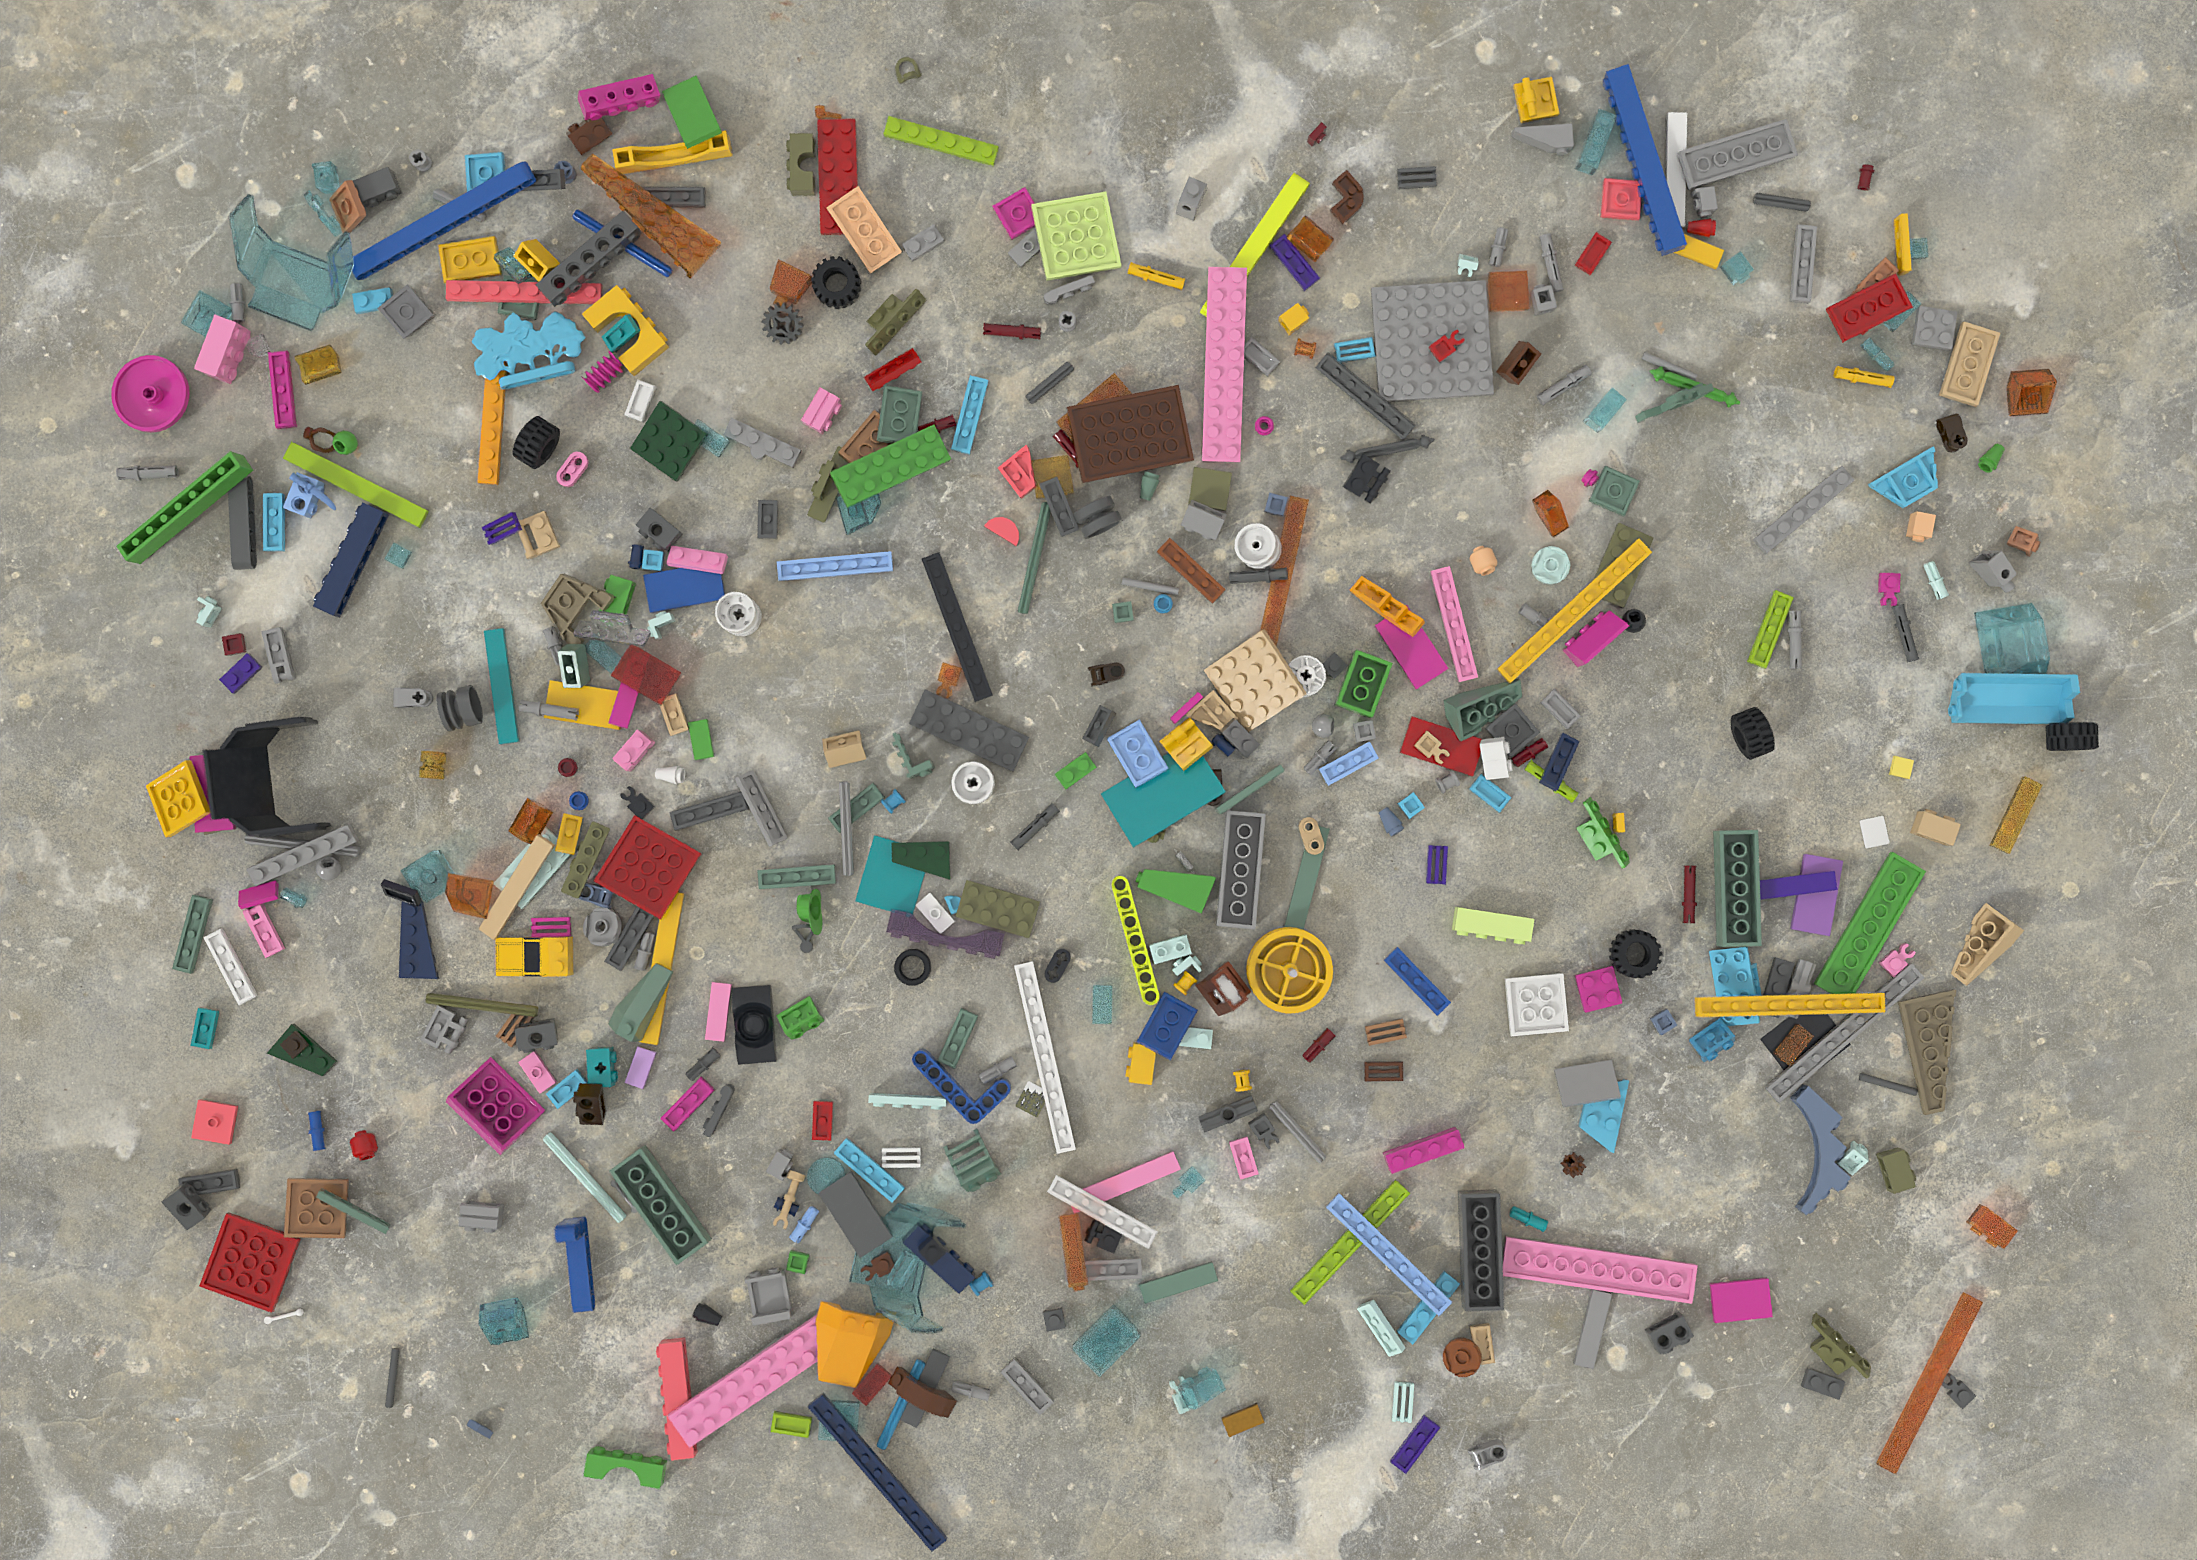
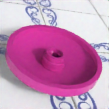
M155 355L140 356L126 363L116 375L111 392L112 404L118 417L128 426L149 433L166 430L178 422L188 406L190 395L189 384L183 371L173 362Z

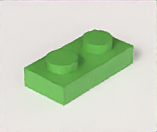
M1085 752L1055 773V776L1066 790L1097 767Z

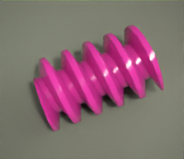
M608 351L610 358L603 356L604 363L597 361L598 368L591 366L593 373L585 371L587 378L582 377L597 393H600L598 386L606 387L604 381L612 382L610 376L617 378L615 371L623 373L621 367L623 365L611 351Z

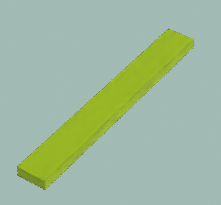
M292 441L283 456V459L421 528L429 512Z
M1395 1179L1362 1215L1377 1229L1405 1200L1410 1192ZM1348 1229L1294 1285L1290 1292L1305 1305L1363 1243Z

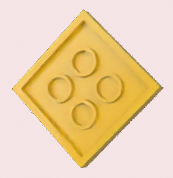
M185 760L146 785L165 838L176 835L210 814L208 802L191 760Z

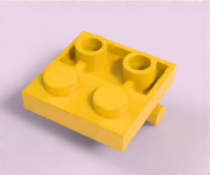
M1529 77L1522 79L1521 83L1514 84L1513 88L1521 123L1559 115L1552 77L1530 81Z
M1191 718L1186 719L1159 741L1183 771L1213 748V745Z

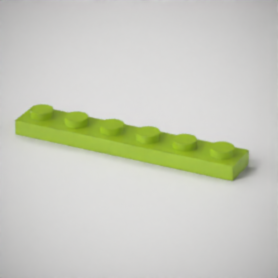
M888 116L884 130V137L994 166L999 150L997 145Z

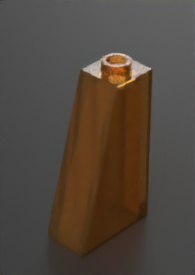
M1079 1214L1060 1215L1059 1221L1068 1287L1073 1288V1291L1085 1290L1084 1286L1088 1285Z

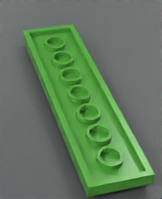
M1894 852L1889 853L1816 978L1814 985L1829 994L1856 993L1926 873L1925 870Z

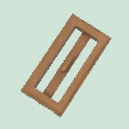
M511 1014L496 1037L507 1043L508 1046L513 1047L516 1043V1036L512 1040L509 1038L515 1031V1025L519 1024L524 1018L523 1015L518 1017L506 1036H504L503 1034L517 1016ZM528 1016L524 1023L531 1022L534 1017Z
M1403 1019L1365 1026L1368 1045L1371 1046L1407 1038ZM1399 1024L1400 1026L1398 1028L1370 1033V1030L1377 1029ZM1400 1031H1401V1034H1400V1035H1395V1036H1390V1037H1386V1038L1371 1040V1037H1376V1036H1381V1035H1386V1034H1390V1033H1395V1032H1400Z

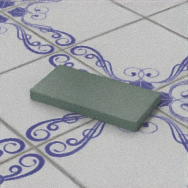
M1282 765L1276 766L1216 807L1215 810L1218 814H1223L1283 773L1284 768Z

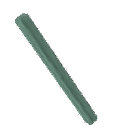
M1042 502L1020 597L1018 612L1022 614H1027L1048 526L1050 509L1047 502Z

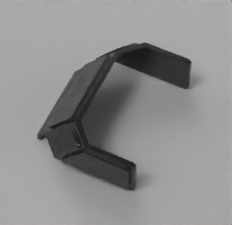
M301 716L248 723L244 727L234 728L220 746V749L202 750L211 820L229 819L232 824L248 836L259 835V837L327 830L326 827H330L331 823L318 822L290 826L276 815L267 746L280 729L317 725L318 720Z

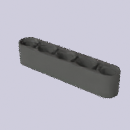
M246 476L228 491L231 564L234 570L255 569L257 565L254 489L252 478Z

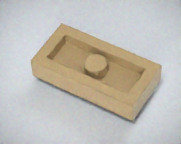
M673 694L659 699L658 702L670 736L688 731L689 726L678 695Z

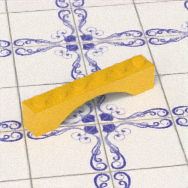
M726 130L688 149L684 142L664 146H628L612 149L615 168L620 175L733 156L730 137Z

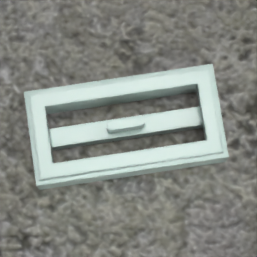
M1394 1381L1392 1422L1412 1423L1414 1383ZM1399 1386H1402L1400 1416H1397ZM1406 1387H1409L1407 1417H1404Z

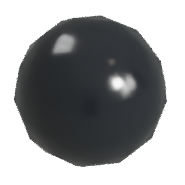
M1630 609L1622 616V620L1629 625L1625 630L1630 633L1640 632L1646 625V617L1638 609Z

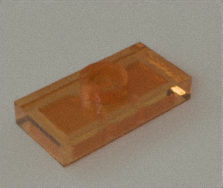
M1796 1024L1773 1054L1788 1066H1791L1814 1036L1800 1024Z

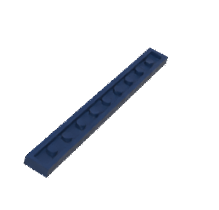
M824 1392L808 1404L810 1411L931 1552L947 1541V1536Z

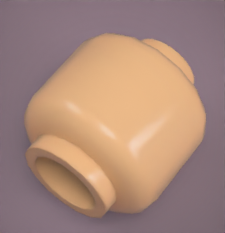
M1484 546L1476 547L1469 557L1475 573L1482 576L1494 572L1498 564L1493 550L1488 547L1484 548Z

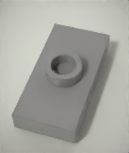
M1036 228L1008 252V255L1020 268L1040 252Z

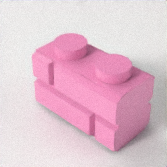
M819 387L801 419L802 423L821 434L824 431L828 432L833 423L831 421L833 415H837L842 408L840 398Z
M637 729L612 759L624 770L631 772L647 754L648 749H651L656 742L642 730Z

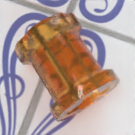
M1298 338L1294 355L1300 354L1313 359L1316 342L1308 343Z

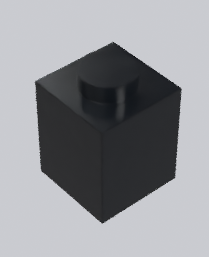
M933 1233L918 1246L919 1253L931 1266L946 1254L945 1246Z

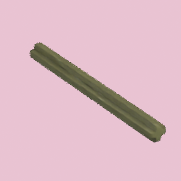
M428 993L425 1000L427 1004L531 1017L538 1015V1007L434 993Z

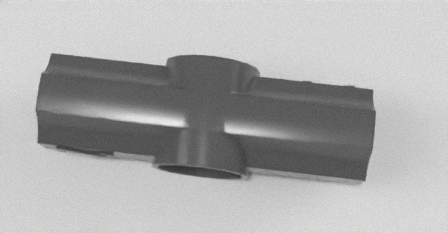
M1252 1095L1231 1104H1225L1221 1108L1198 1116L1205 1133L1222 1125L1233 1123L1235 1120L1255 1113L1258 1110ZM1226 1109L1233 1111L1231 1118L1223 1117V1112Z

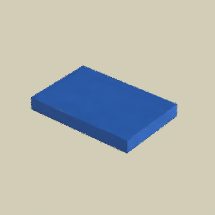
M1164 992L1137 1042L1171 1061L1198 1010Z

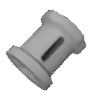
M417 149L410 153V162L419 171L426 172L431 168L432 161L425 152Z
M1064 311L1060 314L1059 326L1062 331L1071 332L1074 330L1076 318L1072 312ZM1064 319L1070 320L1071 324L1064 323Z
M1453 770L1450 771V774L1440 779L1435 778L1442 794L1454 786H1460V782Z

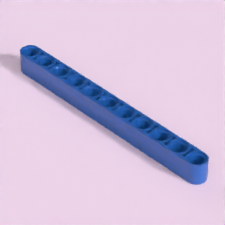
M526 161L520 162L351 257L347 263L355 278L363 280L536 182V178Z

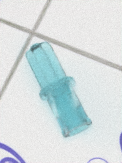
M1870 337L1860 345L1872 357L1871 360H1875L1885 371H1889L1895 365L1883 352L1884 349H1880Z

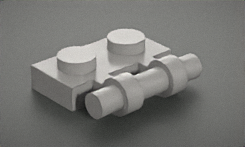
M437 1005L420 1040L435 1048H440L441 1044L444 1043L447 1045L444 1052L451 1054L459 1043L458 1039L461 1033H464L466 1029L465 1025L468 1019L461 1016L459 1022H456L454 1018L457 1013ZM450 1027L455 1029L451 1038L446 1036Z

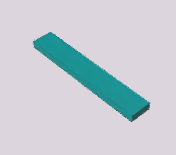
M504 628L485 630L484 638L498 741L500 745L520 742Z

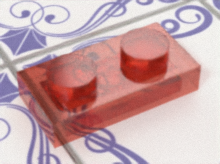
M877 1363L854 1389L852 1395L867 1406L892 1377V1374Z

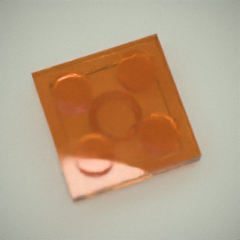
M1527 271L1488 273L1490 312L1524 311L1529 309Z

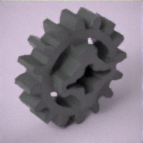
M777 302L774 304V307L769 306V312L765 311L763 314L766 317L761 321V323L766 324L763 327V331L769 332L766 337L772 336V342L779 340L780 345H782L784 340H786V343L790 344L791 339L796 341L798 339L797 335L802 334L799 328L804 327V324L800 323L803 316L797 315L800 310L794 311L793 304L787 307L786 302H783L782 306ZM771 317L774 321L773 327L771 326ZM793 319H794V322H795V329H794V327L792 326V320H793ZM785 321L786 324L781 326L780 322Z

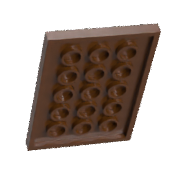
M1179 385L1066 407L1082 483L1194 461Z

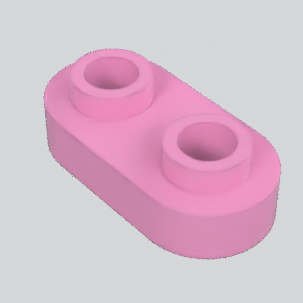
M581 452L570 454L557 472L556 478L558 483L564 487L573 486L588 467L589 461L587 456ZM581 459L582 464L576 465L577 460ZM569 474L571 478L566 481L565 476Z

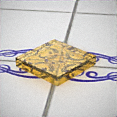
M1068 455L1032 460L1037 486L1035 488L1036 499L1045 498L1039 483L1055 476L1058 477L1065 495L1074 493Z

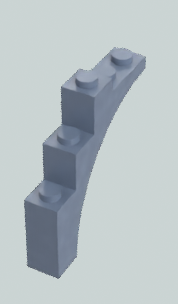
M1802 1084L1790 1099L1802 1112L1813 1137L1815 1154L1811 1180L1804 1195L1795 1206L1801 1213L1807 1215L1817 1208L1816 1204L1821 1199H1825L1829 1195L1830 1189L1837 1192L1844 1190L1848 1186V1181L1851 1177L1835 1163L1836 1160L1843 1157L1847 1147L1830 1132L1839 1127L1843 1117L1809 1086Z

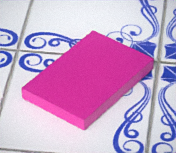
M1767 1277L1709 1283L1714 1323L1773 1317L1769 1279Z

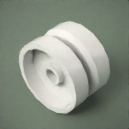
M1260 523L1250 524L1237 534L1235 539L1236 554L1250 568L1263 570L1267 567H1272L1279 560L1282 547L1279 537L1267 526Z
M966 762L959 766L953 773L951 781L952 790L956 797L969 804H979L986 801L993 793L995 787L994 776L991 770L978 762ZM975 779L977 785L972 787L970 781Z

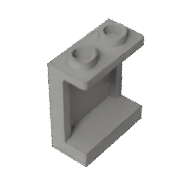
M779 1267L768 1269L767 1273H760V1271L749 1273V1276L745 1278V1284L748 1286L753 1313L751 1318L752 1326L791 1319L793 1310L785 1269L780 1270Z

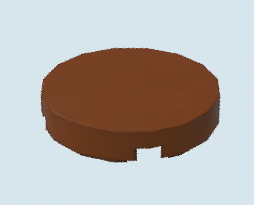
M1456 1338L1445 1346L1443 1362L1446 1369L1455 1374V1376L1469 1377L1474 1375L1480 1368L1482 1355L1479 1347L1472 1340Z

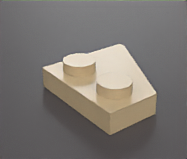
M1214 690L1185 714L1187 717L1219 730L1232 718L1238 720L1236 715Z

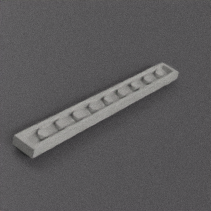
M1908 963L1903 970L1875 992L1885 993V1012L1924 979V976L1912 963ZM1850 1013L1764 1088L1776 1102L1780 1103L1883 1013Z

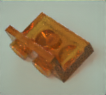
M1304 216L1286 237L1314 262L1327 251L1334 241V238L1307 216Z

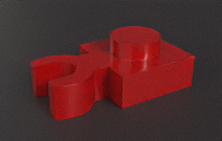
M1458 330L1453 331L1449 339L1444 335L1428 347L1439 363L1456 351L1454 345L1459 346L1465 341L1464 338L1459 341L1455 339V335L1459 332Z

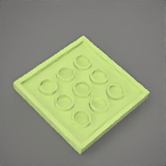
M1106 192L1031 205L1046 281L1121 268Z

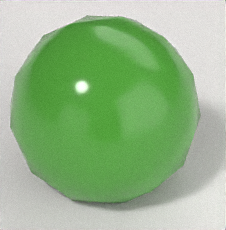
M343 430L336 433L332 444L338 453L348 455L357 449L358 441L353 433Z

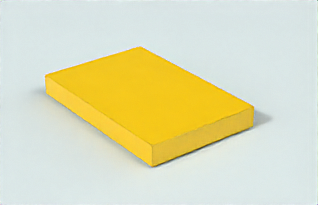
M495 236L438 245L445 284L446 280L467 281L502 275Z

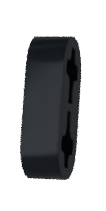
M1060 948L1054 953L1044 973L1048 982L1056 983L1062 977L1071 959V954L1067 949ZM1063 952H1065V957L1068 958L1067 961L1063 960L1061 964L1058 965L1057 962L1059 960V957L1057 956V954H1062ZM1055 966L1059 967L1056 972L1058 977L1050 979L1048 971H1053Z

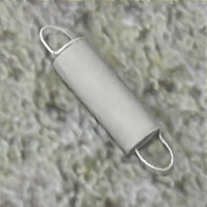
M1180 851L1176 857L1185 869L1189 871L1193 866Z

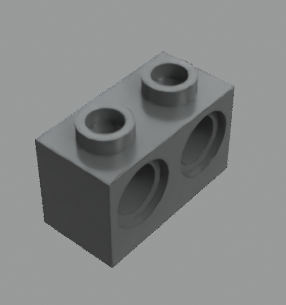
M1679 1312L1645 1329L1654 1349L1660 1355L1662 1353H1670L1674 1347L1679 1344L1685 1345L1690 1342V1338L1694 1337L1684 1316ZM1682 1326V1332L1675 1334V1329ZM1665 1335V1341L1658 1343V1338Z

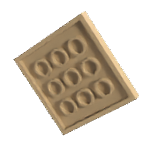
M1265 629L1204 669L1226 705L1236 715L1237 721L1247 732L1253 730L1307 694Z

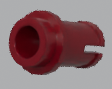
M1864 164L1859 169L1860 178L1857 189L1867 191L1870 190L1871 178L1875 170L1874 166Z

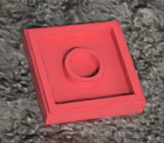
M1604 178L1600 218L1639 220L1641 211V198L1637 190L1639 182L1636 180Z

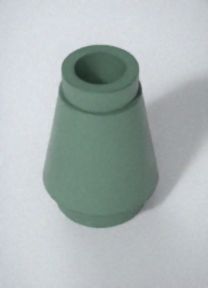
M1145 471L1141 480L1140 498L1151 501V497L1160 482V475Z

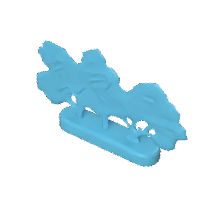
M556 311L545 318L541 329L538 331L533 329L531 322L527 320L522 321L520 316L513 312L504 321L503 333L491 327L476 330L475 337L472 339V344L483 352L474 362L476 375H482L484 378L492 380L500 371L505 370L510 375L499 379L500 388L511 389L574 373L576 370L573 362L557 363V360L562 354L573 358L579 356L581 353L580 343L586 336H584L582 331L577 330L575 322L566 319ZM556 344H559V351L554 352L555 356H553L552 350ZM563 346L566 347V351L562 352ZM545 350H549L550 355L546 354ZM538 355H545L550 358V365L535 368L533 360ZM507 361L508 366H505L503 362ZM517 363L530 366L528 371L516 374L514 372Z

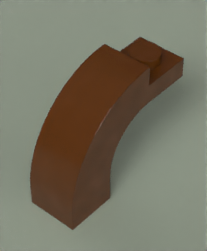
M899 1366L896 1367L888 1382L901 1398L936 1416L949 1418L957 1403V1400L945 1390L935 1389L923 1384Z

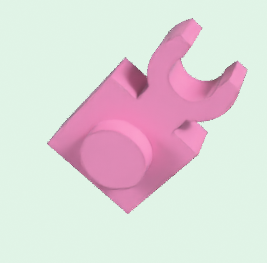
M1907 943L1900 945L1899 952L1891 950L1878 962L1891 977H1895L1908 965L1905 961L1906 958H1912L1916 953L1915 951H1910L1908 954L1905 953V949L1909 946Z

